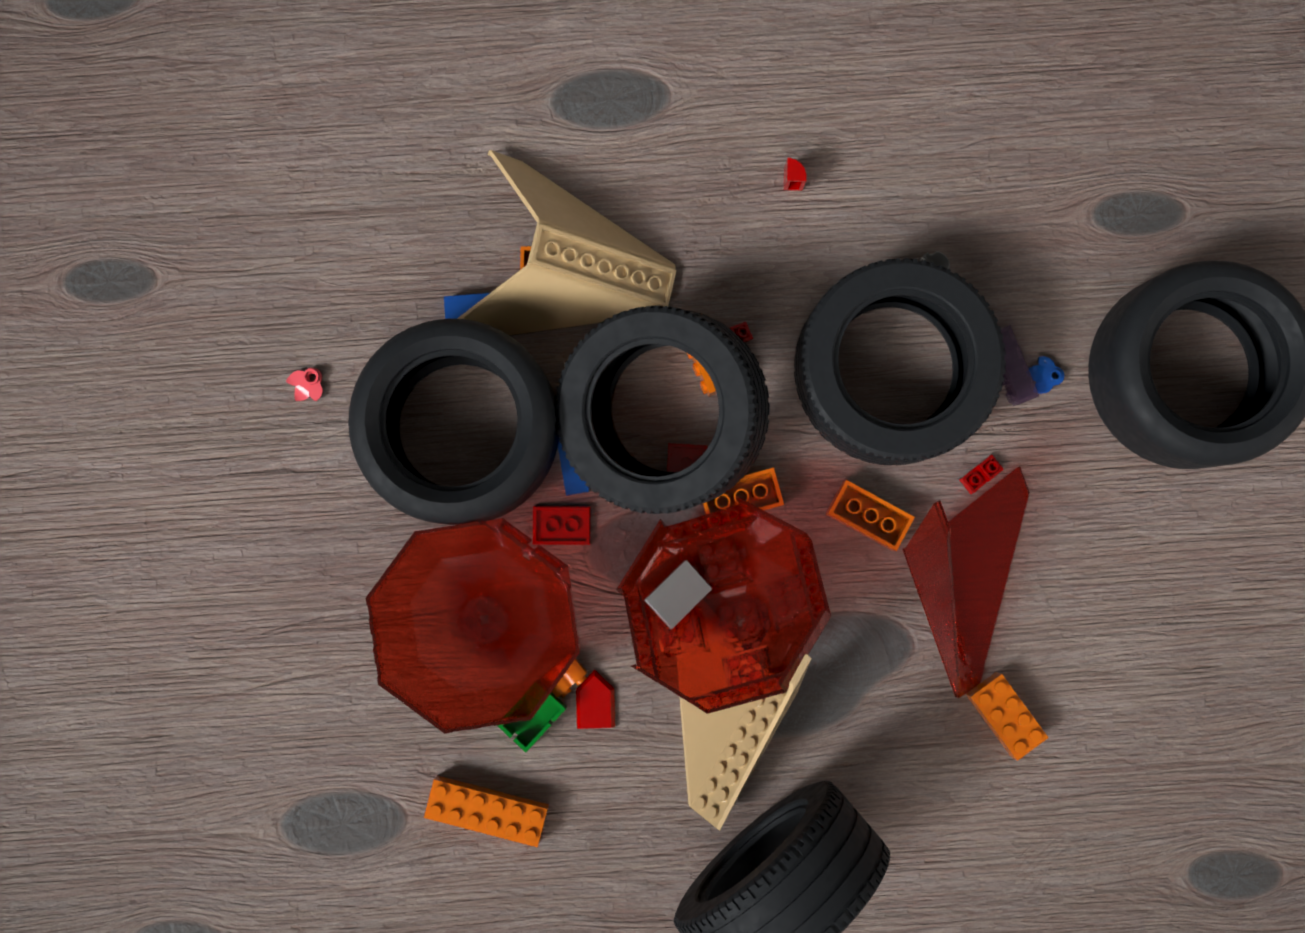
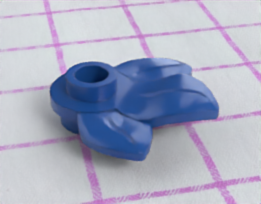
M1039 356L1038 365L1030 367L1025 372L1030 379L1036 382L1033 387V393L1036 394L1047 393L1053 386L1061 384L1064 380L1063 370L1056 367L1053 360L1046 356ZM1053 372L1058 374L1057 379L1052 378Z

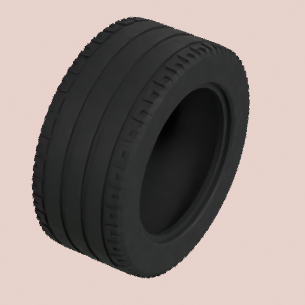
M900 258L887 259L885 262L881 260L868 266L865 265L840 279L825 293L809 315L796 346L794 359L796 390L802 403L801 406L814 428L820 432L819 434L826 441L830 442L841 452L843 451L853 458L861 459V461L890 466L907 465L931 459L953 450L968 440L992 413L991 409L995 407L1000 395L998 393L1002 390L1005 379L1003 374L1006 372V360H1004L1006 356L1005 343L1002 342L1004 337L1001 333V327L997 324L998 319L995 317L994 311L990 310V305L985 301L984 296H980L978 294L979 291L971 283L968 284L965 281L966 279L959 276L956 272L952 273L950 269H946L942 265L936 266L933 262L918 261V259L904 258L900 260ZM901 308L924 317L941 333L951 354L952 380L944 402L928 419L915 424L885 422L865 412L850 397L840 375L838 356L843 334L848 324L856 317L875 309Z
M646 306L629 309V311H623L613 315L612 318L605 319L597 324V328H592L584 336L585 338L581 339L578 345L574 347V352L569 355V359L565 362L564 365L566 367L561 371V378L558 381L560 384L557 386V395H555V399H557L555 416L557 417V434L560 435L559 442L562 444V450L567 454L565 457L569 460L570 466L575 468L574 472L578 474L582 481L586 482L585 485L590 487L594 493H599V496L606 499V501L614 502L616 506L648 514L675 513L687 510L715 499L735 486L750 470L760 454L759 451L762 449L766 439L765 434L768 431L769 425L768 415H770L768 386L765 385L766 379L762 369L759 367V362L755 355L751 353V349L730 328L707 315L670 306ZM663 346H673L685 351L704 367L714 384L719 404L718 424L712 442L695 463L680 472L660 471L641 463L633 457L620 441L612 416L613 395L622 373L640 355Z
M820 781L810 784L790 794L768 809L718 853L683 896L675 913L674 925L680 933H842L863 910L879 887L889 866L890 850L832 782Z

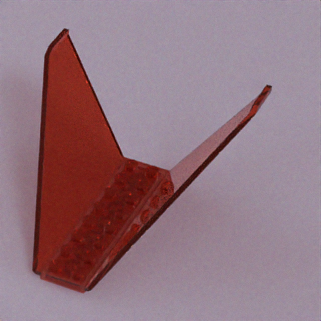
M1020 466L949 522L941 501L934 503L908 545L902 549L955 698L962 697L981 683L1030 493Z

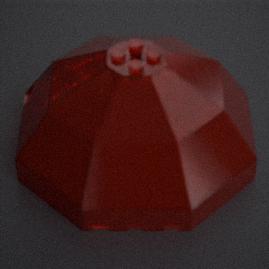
M504 518L414 531L366 596L378 685L444 734L531 720L581 652L568 565L541 545L533 549L529 546L532 539ZM525 553L529 555L530 560L524 556ZM481 615H482V616H485V615H488V616H489V617H488V620H489V623H488V624H487V623H484V624L482 625V624L480 623V622H481V619H480V616H481Z

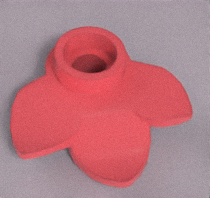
M308 368L305 372L297 370L286 380L288 384L296 386L294 393L295 401H304L309 397L314 401H318L322 396V374L316 368ZM312 374L316 375V379L314 381L310 380V376Z

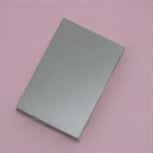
M685 560L644 601L670 629H673L712 588Z

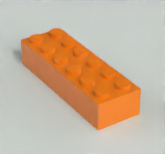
M437 775L433 780L424 818L538 848L549 804Z

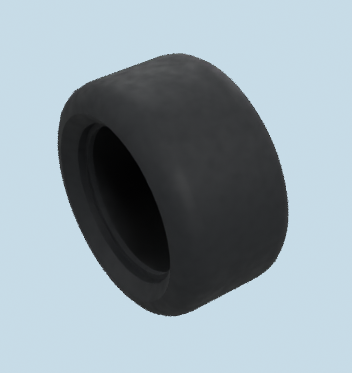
M1200 261L1170 269L1128 292L1111 308L1100 324L1091 346L1088 364L1090 391L1097 412L1108 430L1122 445L1138 456L1162 466L1177 469H1202L1238 464L1262 456L1286 440L1305 418V311L1294 295L1281 283L1264 272L1247 265L1229 261ZM1193 310L1215 317L1232 330L1244 349L1248 363V384L1245 395L1236 411L1215 428L1196 425L1177 415L1162 400L1154 385L1150 368L1151 347L1161 324L1173 311Z
M451 318L433 320L415 325L398 333L382 345L369 359L359 375L351 396L348 419L349 437L356 462L363 476L380 497L390 505L409 516L427 522L448 525L479 524L502 517L513 511L532 496L544 481L554 462L560 437L557 434V417L555 416V404H557L552 386L533 356L508 334L490 325L472 320ZM449 366H476L499 376L504 380L512 393L517 410L515 439L504 461L486 477L463 486H440L421 475L407 458L400 437L401 413L411 391L429 374Z

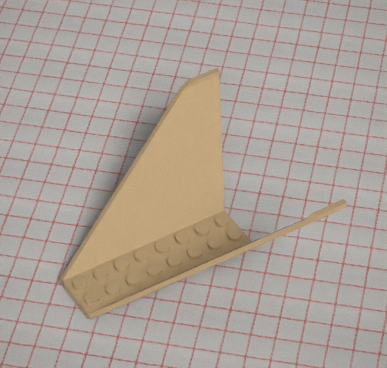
M493 150L488 151V155L495 161L537 221V226L527 265L457 319L481 322L495 327L508 335L600 323L607 318H612L615 314L629 311V309L669 305L677 271L675 270L676 266L674 263L523 161Z
M702 599L674 627L688 805L720 831L794 700L812 658L805 654L789 685L765 671Z

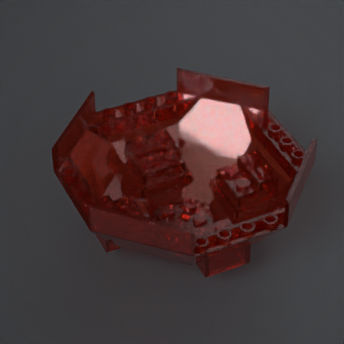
M737 496L736 500L739 505L667 526L660 519L616 591L624 596L636 658V664L631 665V667L706 714L786 693L789 688V682L805 654L809 655L831 618L813 542L809 535ZM687 560L712 590L673 629H670L644 599L683 561ZM740 620H745L742 622V626L738 625Z

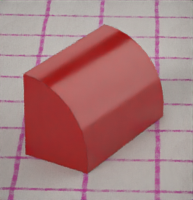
M787 158L784 166L783 190L802 191L806 183L805 168L796 159Z

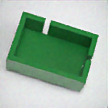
M539 680L498 724V727L509 738L516 733L517 736L513 741L526 753L566 710L567 706L558 697L556 698Z

